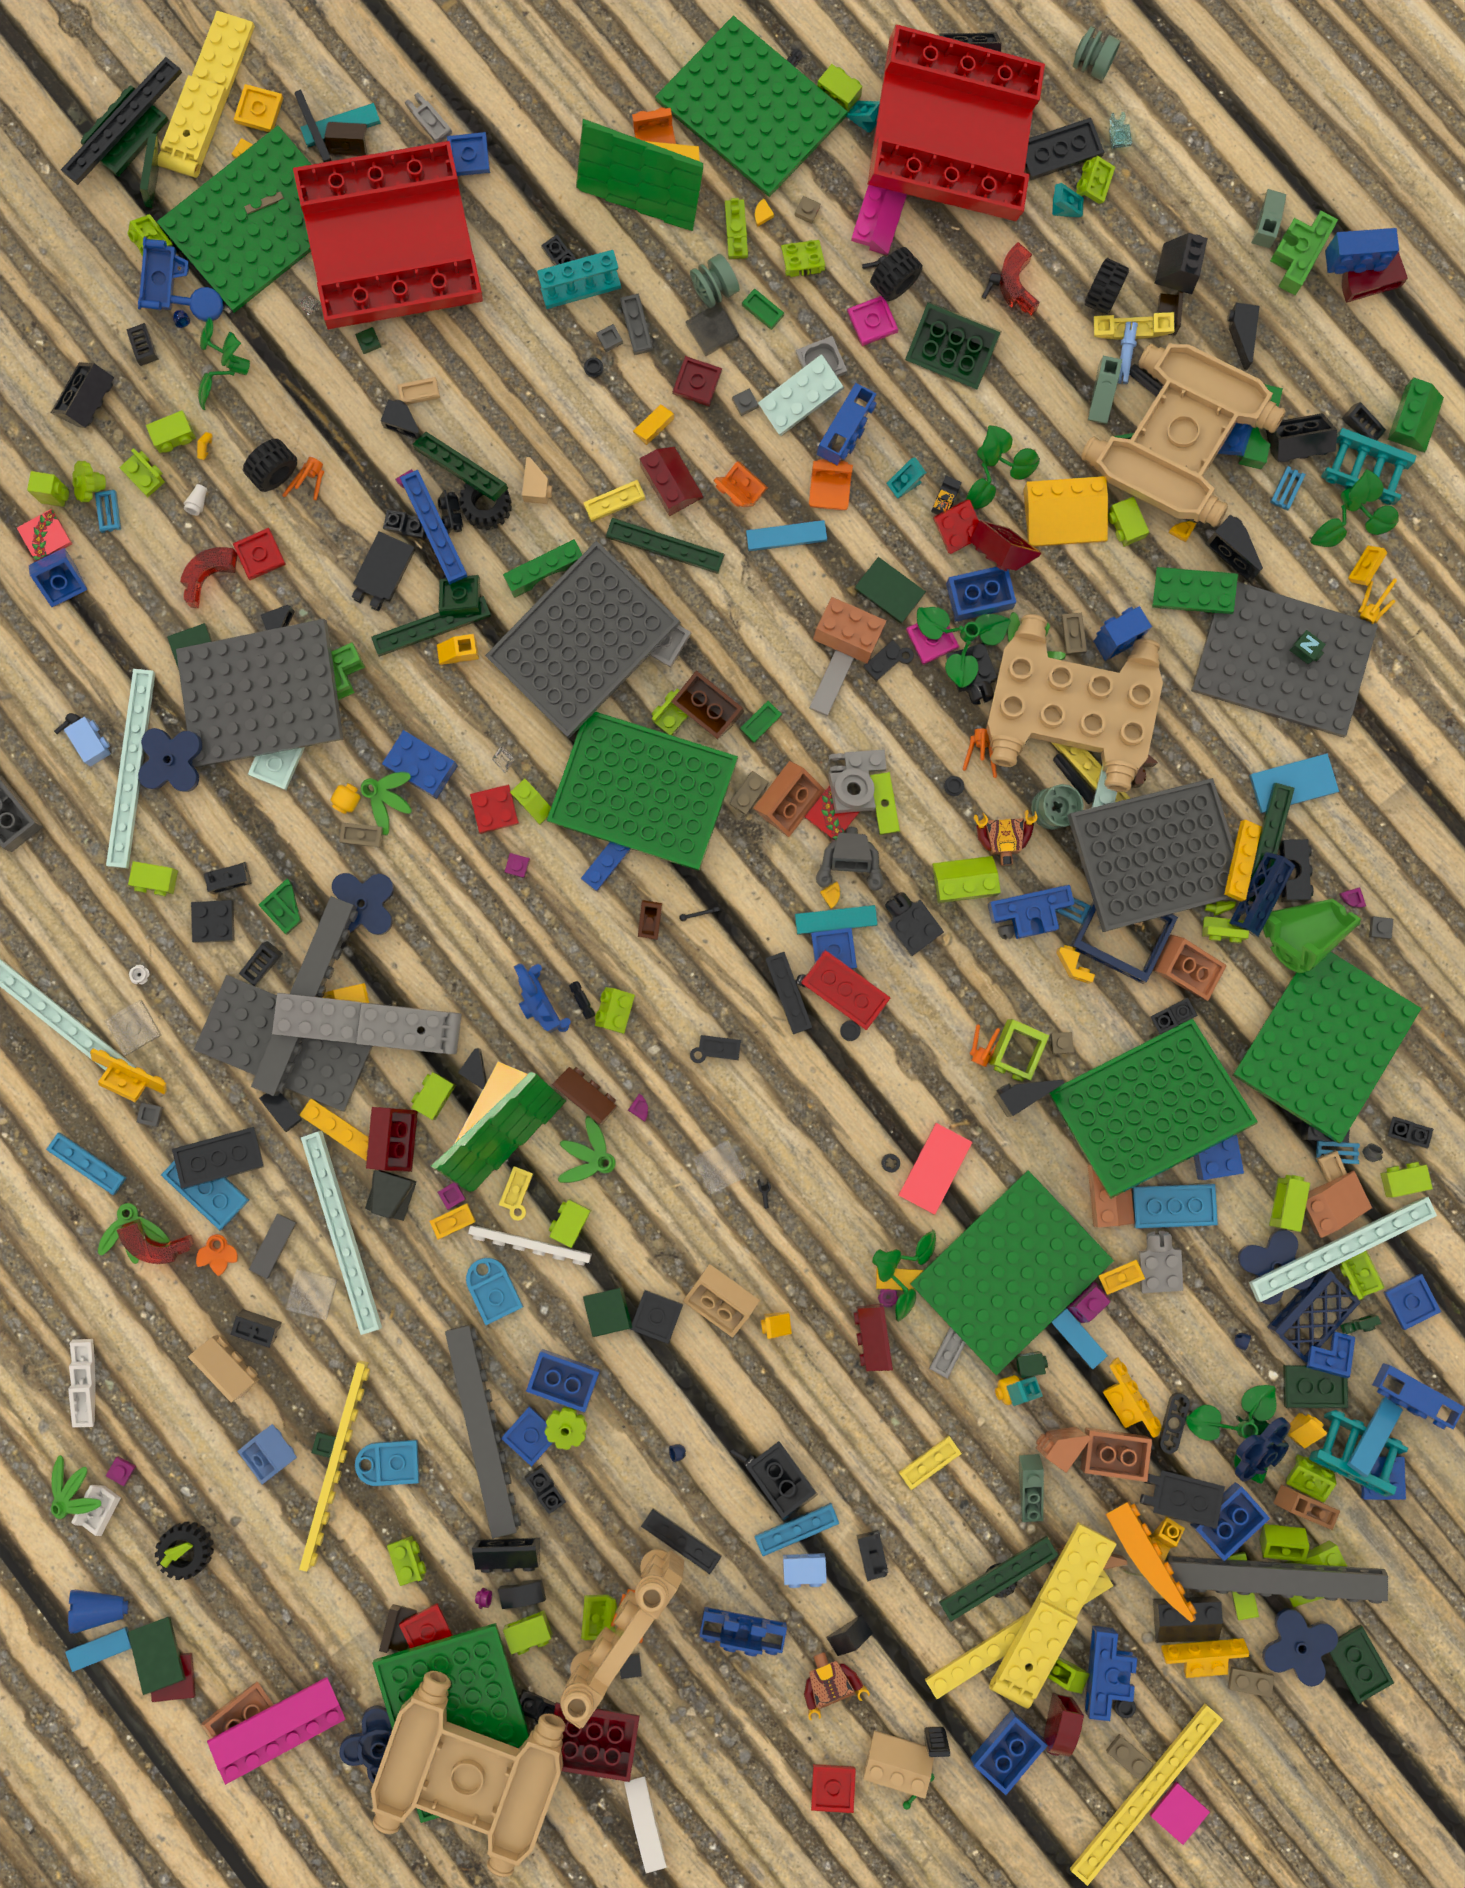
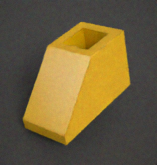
M474 634L455 636L437 644L439 665L479 659L477 640Z
M789 1311L764 1314L765 1319L761 1320L762 1333L767 1334V1339L792 1334Z
M1299 1413L1290 1423L1291 1428L1287 1435L1297 1445L1305 1449L1324 1437L1327 1432L1322 1428L1324 1424L1316 1417H1312L1309 1414L1305 1416Z

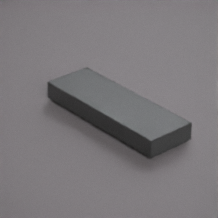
M639 293L620 298L634 355L653 351Z
M279 1213L276 1215L249 1268L250 1271L266 1279L270 1277L297 1222Z

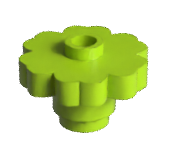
M77 461L75 463V471L72 474L74 495L80 502H90L92 500V492L105 490V476L99 472H93L90 463L86 461Z
M563 1407L561 1411L553 1410L547 1417L545 1435L549 1442H555L558 1449L569 1450L571 1445L578 1447L585 1440L587 1422L584 1415H577L576 1409Z

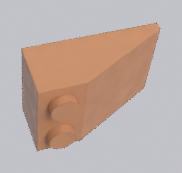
M1170 934L1152 971L1208 1001L1227 965L1187 939Z
M1353 1170L1331 1182L1310 1190L1305 1214L1314 1233L1322 1238L1340 1230L1370 1210L1372 1206Z
M255 1682L218 1709L200 1725L211 1739L274 1704L260 1684Z

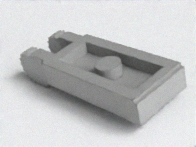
M417 92L414 96L421 106L416 108L409 99L405 101V105L434 142H442L447 136L452 134V130L432 105L425 101Z
M885 750L856 751L829 755V760L832 761L845 760V766L830 767V772L839 773L851 768L862 771L869 770V772L886 771Z

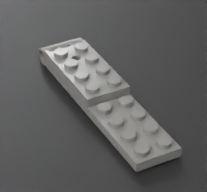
M277 993L272 1034L457 1054L462 1014ZM420 1026L424 1027V1032L421 1034L417 1032V1028Z

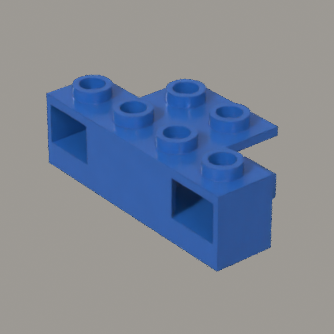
M857 383L854 384L821 440L816 455L838 466L841 459L845 460L848 453L851 454L853 452L857 438L860 439L865 430L864 426L868 420L867 414H872L877 405L875 402L876 393ZM860 398L867 402L866 407L857 404V400ZM838 435L846 438L839 453L832 450Z
M1070 885L992 901L987 905L992 924L1012 920L1015 937L1020 939L1059 929L1055 910L1073 906L1074 900Z
M1385 1363L1382 1364L1372 1384L1378 1388L1377 1393L1389 1398L1396 1405L1406 1408L1407 1411L1424 1419L1427 1416L1434 1420L1432 1424L1443 1430L1446 1427L1454 1430L1465 1408ZM1387 1375L1404 1385L1399 1395L1382 1386ZM1441 1406L1451 1410L1446 1422L1437 1417Z
M704 1607L699 1637L709 1643H715V1640L720 1641V1647H724L723 1649L728 1652L740 1650L745 1651L744 1654L748 1656H757V1654L762 1655V1650H765L767 1654L777 1655V1653L783 1652L787 1624L785 1622ZM704 1621L722 1624L721 1633L703 1630ZM766 1633L782 1636L780 1644L762 1641V1637H765Z
M1092 1626L1088 1667L1090 1675L1087 1680L1084 1711L1089 1719L1110 1721L1112 1700L1134 1701L1135 1686L1130 1684L1131 1673L1136 1674L1137 1657L1132 1656L1133 1652L1117 1650L1118 1633L1114 1628Z

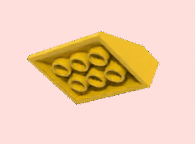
M1105 476L1026 482L1023 493L1028 543L1033 547L1106 542L1108 540V491Z

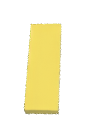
M635 480L583 502L591 522H594L641 502L646 498L638 480Z
M947 1436L900 1470L899 1474L908 1487L913 1490L962 1453L950 1436Z

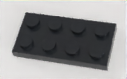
M1092 118L1029 138L1025 167L1030 181L1084 163L1096 156L1102 157L1104 155V150Z
M254 1127L172 1149L182 1190L264 1167Z

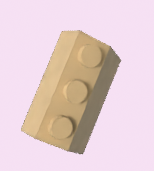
M711 1264L707 1266L683 1300L685 1304L732 1338L750 1317L760 1301Z
M216 1335L196 1349L188 1358L232 1403L247 1393L260 1379L257 1377V1372L251 1366L247 1367L242 1362L243 1357L237 1351L233 1352L228 1347V1341L224 1337Z
M874 1730L863 1771V1780L925 1799L931 1779L934 1757H929L925 1745Z

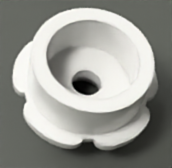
M136 965L129 972L131 982L134 984L146 983L147 977H149V970L144 968L143 965Z

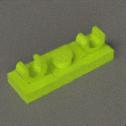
M731 198V200H725L728 258H748L744 199Z

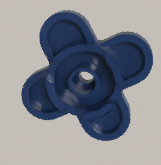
M157 728L147 730L142 737L141 744L143 750L149 756V760L139 769L138 778L140 783L149 789H159L169 781L178 791L190 792L194 790L199 783V774L192 765V760L202 750L201 738L194 732L182 731L171 739L163 730Z
M342 873L335 877L332 882L333 894L338 899L357 906L356 911H358V915L348 928L350 933L354 932L360 925H363L374 935L386 934L393 924L391 914L384 907V903L394 892L392 880L384 874H375L364 883H361L355 876L349 873ZM361 900L365 902L363 907L358 906Z
M1277 1230L1271 1234L1265 1248L1257 1245L1244 1246L1239 1251L1238 1263L1243 1270L1255 1274L1256 1278L1273 1271L1274 1265L1277 1263L1279 1268L1295 1260L1298 1240L1290 1231ZM1314 1276L1291 1288L1299 1290L1308 1288L1312 1284ZM1284 1291L1261 1303L1269 1305L1277 1303L1282 1298Z
M1277 1418L1268 1425L1261 1435H1252L1239 1445L1236 1455L1241 1459V1462L1235 1469V1475L1242 1482L1250 1480L1256 1474L1266 1473L1265 1468L1270 1465L1275 1467L1283 1459L1289 1448V1444L1284 1438L1291 1428V1424L1285 1418Z
M1292 1608L1282 1609L1275 1617V1627L1279 1634L1278 1639L1264 1647L1262 1652L1263 1662L1270 1670L1277 1673L1293 1668L1297 1678L1304 1685L1317 1686L1322 1683L1326 1674L1321 1656L1335 1649L1338 1643L1337 1632L1325 1622H1317L1307 1626L1303 1616L1298 1611Z
M376 1705L368 1708L362 1717V1733L351 1734L345 1737L341 1742L339 1750L340 1758L345 1764L349 1766L364 1764L367 1767L368 1778L373 1784L392 1733V1726L385 1707Z

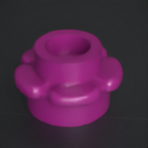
M880 1290L878 1301L884 1307L890 1308L897 1303L898 1296L896 1290Z
M482 1588L481 1591L476 1593L475 1603L479 1604V1609L483 1607L489 1608L492 1602V1591Z

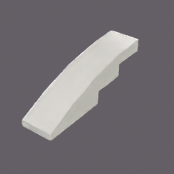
M74 1339L70 1342L72 1363L69 1365L71 1386L68 1388L72 1427H93L95 1422V1357L93 1339Z
M646 1777L624 1782L645 1872L650 1873L667 1868Z

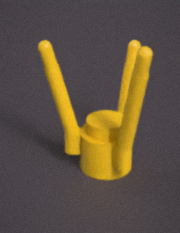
M1396 578L1392 580L1375 605L1369 604L1366 606L1373 585V581H1370L1362 606L1358 610L1360 619L1372 622V624L1374 622L1377 623L1380 617L1395 603V600H1392L1380 611L1379 607L1397 582Z

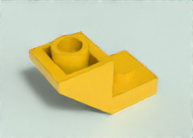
M1067 945L1058 948L1056 954L1069 978L1087 984L1092 983L1095 974L1090 973V969L1084 967L1076 969L1080 955L1079 952H1075L1076 948Z
M365 983L325 992L322 997L369 1003Z
M1168 1517L1164 1518L1150 1536L1153 1543L1157 1542L1163 1552L1161 1555L1163 1561H1165L1170 1548L1177 1547L1185 1529Z

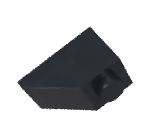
M388 399L380 420L383 428L418 439L421 433L406 403L401 400L392 401Z

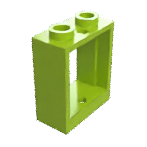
M1007 1019L989 1064L994 1066L993 1070L1001 1074L1006 1072L1012 1074V1079L1022 1083L1024 1080L1031 1081L1049 1035L1014 1019ZM1013 1031L1037 1041L1025 1072L1001 1062Z
M1286 1175L1285 1178H1278L1269 1226L1301 1232L1310 1183L1304 1182V1177Z

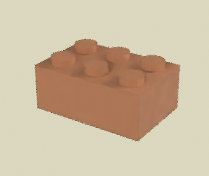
M831 597L816 628L813 640L868 664L883 632L886 620Z
M1085 1427V1434L1091 1439L1082 1450L1080 1469L1084 1473L1147 1482L1152 1446L1151 1438L1144 1435Z

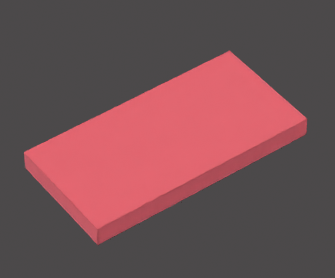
M935 1123L898 1196L935 1215L972 1141Z

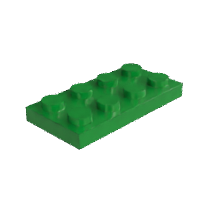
M1157 567L1152 608L1233 614L1238 573Z

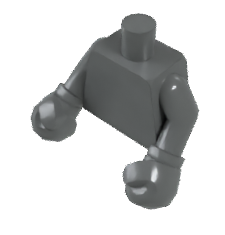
M848 827L846 833H839L837 840H833L825 848L822 865H820L816 875V883L820 887L827 888L832 883L831 870L868 872L867 885L869 889L876 891L883 887L884 878L879 866V852L871 842H868L865 834H858L857 828Z

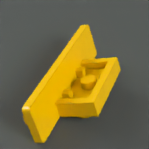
M92 1048L90 1051L92 1061L107 1067L98 1081L99 1086L135 1103L146 1086L162 1094L167 1092L166 1083L162 1078L158 1076L153 1077L139 1067L134 1068L122 1059H115L103 1050L98 1051Z
M1118 1357L1115 1358L1109 1367L1119 1383L1106 1388L1103 1391L1105 1397L1124 1428L1143 1421L1152 1437H1157L1162 1430L1159 1419L1151 1412L1148 1401L1140 1394L1137 1383L1130 1378L1125 1364Z
M1243 1638L1161 1646L1166 1664L1184 1663L1186 1678L1228 1675L1229 1659L1249 1657V1650Z

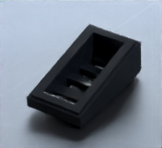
M145 323L126 329L136 361L140 366L159 360ZM143 330V333L133 336V333ZM145 337V339L140 340L138 342L135 341L136 339ZM147 343V345H145V346H143V347H140V348L137 347V346H139V345H142V344ZM149 349L148 352L140 354V352Z
M1361 402L1354 404L1341 418L1358 434L1376 441L1386 431ZM1375 428L1376 432L1371 435L1370 432Z
M263 942L239 974L253 986H256L283 953L270 942ZM261 956L262 958H264L267 961V964H265L261 959H259V957ZM256 963L257 965H259V966L262 968V970H259V969H258L255 965H253V964ZM251 969L255 972L257 977H254L248 970Z
M925 1727L924 1741L929 1757H949L950 1748L945 1728Z

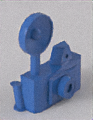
M144 236L140 296L138 299L139 310L141 308L171 310L172 303L190 306L193 315L197 319L206 322L208 317L212 321L217 320L223 312L224 304L220 294L209 287H201L195 290L190 298L173 295L174 278L187 276L189 263L187 260L177 256L175 247L167 246L165 240L147 239Z
M522 963L515 965L514 969L519 977L518 982L523 991L521 995L524 998V1001L519 1003V1006L527 1020L534 1017L535 1021L539 1022L543 1029L550 1033L557 1029L560 1032H566L571 1023L570 1019L564 1018L561 1021L559 1020L537 979L542 970L541 965L536 964L529 971Z

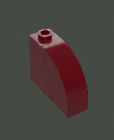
M1399 252L1388 267L1382 271L1366 270L1361 273H1355L1354 271L1343 273L1342 292L1346 303L1402 287L1408 277Z
M1052 1693L1043 1736L1048 1745L1045 1750L1051 1755L1070 1757L1077 1746L1084 1714L1073 1697Z

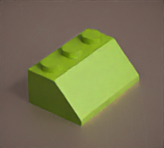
M993 856L932 864L938 903L993 897L1001 893L998 871Z

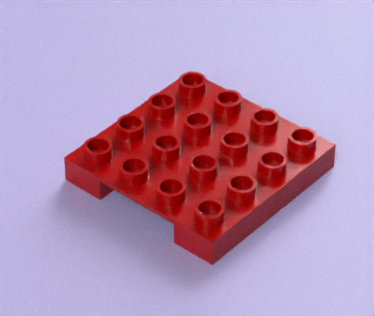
M896 24L889 37L867 185L1017 221L1025 209L1029 174L1024 173L1032 114L1033 109L1040 101L1045 64Z
M450 141L293 168L315 267L324 321L328 330L483 302Z

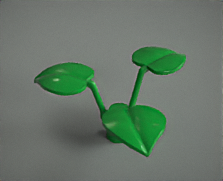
M208 317L201 333L200 348L205 350L208 345L223 353L221 365L229 368V371L204 373L198 388V400L203 410H206L205 403L211 390L212 377L214 375L234 376L235 373L246 376L250 367V360L233 355L241 344L234 333H228L223 349L212 344L210 338L213 334V322L210 317Z
M988 426L983 445L977 451L978 458L983 461L981 466L984 468L987 481L981 478L969 490L966 500L969 499L974 509L987 506L995 497L996 488L993 484H990L992 479L987 466H995L1000 460L1012 467L1010 470L1012 478L1021 480L1033 474L1040 462L1038 454L1031 448L1020 450L1015 455L1013 463L1002 458V454L1011 449L1013 438L1009 432L998 426Z
M1366 469L1352 488H1348L1341 493L1340 498L1344 504L1341 506L1342 522L1339 518L1328 520L1315 532L1310 542L1313 545L1322 547H1333L1339 544L1347 534V530L1344 528L1346 525V510L1357 511L1359 508L1370 518L1365 524V528L1369 533L1380 535L1392 530L1399 522V514L1393 506H1382L1371 515L1362 505L1366 504L1367 501H1376L1382 495L1384 487L1380 478L1372 471Z
M919 607L917 610L918 627L922 634L929 639L938 640L943 632L952 633L960 631L961 639L966 642L962 656L959 654L951 655L945 663V670L948 677L961 688L968 686L975 679L978 672L976 658L965 656L971 642L980 635V640L984 644L990 646L998 645L1004 639L1011 622L1009 618L1001 615L984 614L979 616L975 622H968L964 627L959 626L953 629H946L950 624V618L945 610L938 607Z
M933 1229L920 1239L916 1247V1255L913 1257L901 1255V1251L898 1249L889 1252L879 1249L873 1256L872 1263L878 1268L879 1279L882 1282H886L892 1278L903 1289L904 1294L899 1296L896 1303L895 1313L897 1322L905 1318L914 1307L916 1291L914 1289L908 1291V1288L894 1276L895 1269L901 1259L918 1260V1264L923 1265L931 1258L936 1246V1233Z
M1258 1385L1247 1390L1242 1396L1241 1406L1245 1411L1250 1412L1248 1414L1249 1421H1242L1237 1426L1220 1424L1222 1419L1221 1413L1216 1407L1211 1405L1197 1407L1186 1417V1424L1195 1436L1206 1441L1217 1439L1220 1436V1428L1236 1430L1238 1435L1245 1439L1252 1435H1258V1428L1254 1424L1252 1416L1258 1421H1266L1273 1417L1277 1406L1276 1388L1271 1385ZM1235 1454L1234 1466L1236 1468L1241 1459ZM1268 1467L1265 1468L1266 1473L1256 1474L1251 1480L1262 1484Z

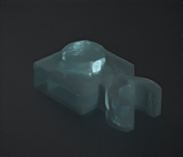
M1121 112L1120 120L1115 118L1114 113L1110 116V124L1112 125L1109 128L1111 148L1129 147L1132 144L1130 125H1124L1126 118L1124 112Z

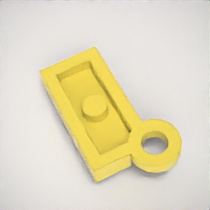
M515 1166L512 1169L499 1205L510 1209L511 1218L519 1221L526 1216V1208L521 1204L534 1173ZM516 1208L521 1209L522 1214L520 1216L514 1214Z

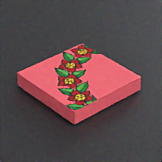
M53 509L17 527L35 561L72 545Z

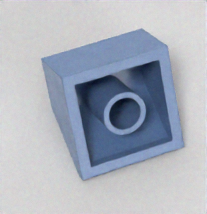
M273 1424L237 1451L261 1484H264L297 1458L293 1448L286 1443L281 1432Z

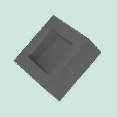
M614 324L596 332L605 352L623 344V340Z
M750 388L732 397L741 416L759 408Z
M1371 917L1369 937L1392 939L1394 919Z
M141 1102L136 1123L159 1127L163 1107Z

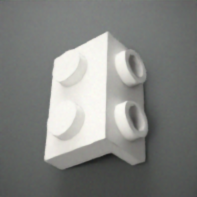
M90 1485L84 1498L99 1499L101 1506L88 1513L75 1514L71 1523L83 1526L95 1536H102L121 1497L106 1486Z

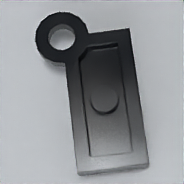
M892 640L870 659L863 668L877 682L898 662L903 664L910 663L913 660L914 653L910 648L901 649ZM906 652L909 654L910 657L908 659H904L902 657V654Z
M701 1035L699 1047L692 1049L690 1058L694 1063H702L706 1057L739 1061L741 1040ZM695 1052H701L702 1057L696 1059L694 1057Z

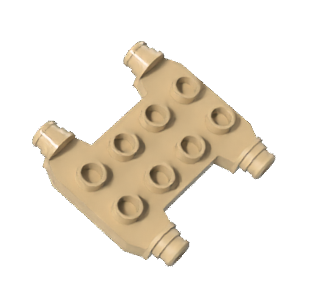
M1151 343L1143 351L1138 365L1139 368L1147 370V373L1151 374L1152 378L1158 379L1163 384V388L1131 440L1112 436L1108 442L1106 440L1101 441L1093 436L1085 445L1081 458L1095 467V470L1100 472L1102 476H1105L1107 483L1178 519H1194L1196 522L1200 521L1204 524L1207 522L1211 526L1217 527L1228 509V504L1219 501V498L1214 496L1215 487L1211 486L1203 476L1236 423L1248 424L1253 428H1264L1269 430L1270 433H1274L1279 427L1286 411L1284 408L1277 407L1276 403L1271 401L1273 393L1266 388L1260 379L1189 344L1169 343L1167 348L1164 349L1162 347H1155Z
M1035 614L1024 615L1021 618V625L1018 627V631L1015 632L1013 639L1004 648L986 727L990 747H992L993 751L990 758L991 761L999 766L1013 767L1017 764V756L1020 755L1029 738L1044 740L1101 753L1102 771L1106 772L1105 775L1107 776L1104 785L1116 792L1129 791L1131 789V781L1134 780L1138 770L1145 763L1149 754L1163 685L1159 670L1158 651L1160 650V645L1156 641L1146 638L1134 641V649L1131 651L1130 656H1128L1120 673L1048 658L1047 638L1045 636L1047 621L1045 618Z
M653 1549L644 1555L640 1565L642 1579L638 1582L635 1593L630 1590L616 1611L618 1615L613 1622L618 1626L615 1632L605 1626L591 1649H585L573 1658L570 1667L571 1676L566 1683L567 1687L562 1693L560 1704L565 1719L579 1729L583 1728L604 1698L615 1676L652 1622L659 1618L678 1590L683 1579L685 1560L672 1550L666 1552L663 1549Z
M427 1672L419 1688L402 1705L396 1718L371 1789L372 1811L376 1814L373 1819V1825L381 1833L393 1834L399 1831L400 1823H404L415 1808L488 1835L487 1855L490 1858L487 1861V1867L489 1871L498 1877L511 1876L514 1867L520 1866V1863L533 1852L563 1768L561 1752L563 1745L562 1732H564L566 1725L556 1715L543 1714L539 1717L538 1724L531 1731L527 1740L520 1748H516L449 1723L446 1717V1706L451 1681L441 1672Z

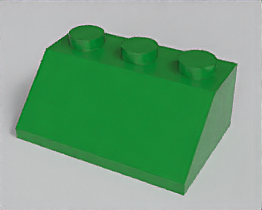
M1413 377L1405 386L1387 440L1424 453L1426 452L1444 399L1432 383Z

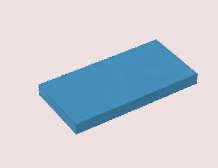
M1328 753L1249 775L1260 813L1266 812L1273 783L1295 788L1290 805L1339 792Z
M175 1161L161 1174L169 1184L219 1231L250 1200L227 1178L182 1190Z
M1215 1184L1132 1188L1134 1228L1218 1225Z

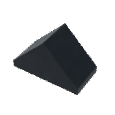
M284 605L261 614V618L266 630L286 627L289 625L295 611L291 606Z
M475 1048L458 1073L481 1089H484L487 1079L482 1051L480 1048Z
M861 1614L826 1638L837 1656H841L858 1650L873 1632Z

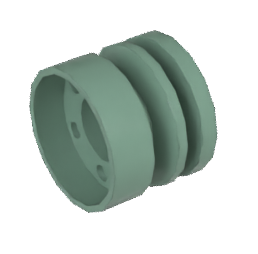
M1091 26L1078 45L1073 68L1078 69L1083 61L1084 64L1081 71L1085 72L1089 65L1093 66L1091 76L1103 81L1116 56L1121 40L1109 35L1103 43L1101 42L1103 31L1100 30L1096 37L1093 38L1096 28Z
M717 254L707 261L709 270L703 264H700L698 269L693 268L690 270L693 286L698 296L708 308L714 307L715 302H722L721 293L726 298H729L740 290L735 273L722 254Z
M1060 784L1043 789L1037 793L1032 801L1031 811L1033 816L1034 812H1037L1036 822L1044 829L1053 830L1069 826L1070 823L1067 815L1082 811L1084 804L1082 796L1075 788L1070 785Z

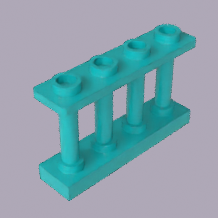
M614 250L538 270L537 274L546 309L621 289L617 274L619 267Z
M1341 428L1337 433L1336 443L1340 447L1332 468L1327 467L1323 471L1321 478H1324L1331 484H1340L1345 489L1352 488L1359 480L1358 476L1366 455H1370L1377 460L1373 473L1380 477L1385 462L1395 466L1388 489L1384 488L1382 495L1378 498L1384 504L1395 505L1402 496L1395 493L1403 469L1408 470L1414 464L1417 456ZM1348 448L1358 452L1350 475L1339 471Z
M1333 1410L1325 1413L1324 1418L1332 1422L1323 1449L1312 1451L1309 1460L1385 1497L1394 1495L1397 1487L1390 1484L1389 1477L1396 1455L1406 1453L1408 1447L1402 1445L1403 1442L1398 1439L1388 1438L1384 1447L1389 1449L1381 1476L1375 1477L1371 1475L1370 1471L1369 1475L1364 1478L1349 1467L1347 1463L1353 1454L1358 1436H1362L1367 1427L1359 1420L1346 1418L1345 1414L1340 1411ZM1339 1426H1342L1351 1432L1343 1456L1338 1459L1332 1456L1331 1450Z

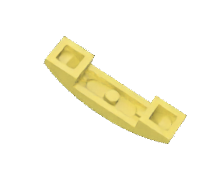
M1174 312L1154 313L1153 317L1114 318V315L1094 316V337L1122 340L1124 338L1126 322H1131L1130 330L1132 329L1133 322L1138 323L1135 339L1153 338L1174 333Z

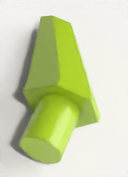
M1219 901L1215 904H1208L1204 906V911L1213 912L1214 916L1234 909L1236 901Z
M186 1542L167 1549L164 1552L166 1556L160 1564L167 1568L172 1560L176 1561L193 1545Z

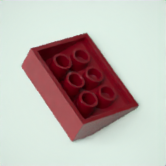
M556 1702L554 1715L560 1717L566 1725L564 1732H562V1771L630 1782L640 1715L596 1708L584 1727L579 1729L565 1719L561 1704Z

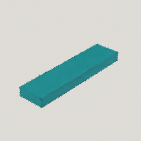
M374 103L315 122L324 142L328 122L366 124L367 128L381 124ZM308 125L301 126L307 148L315 146L316 144Z
M875 905L795 914L797 935L878 925Z

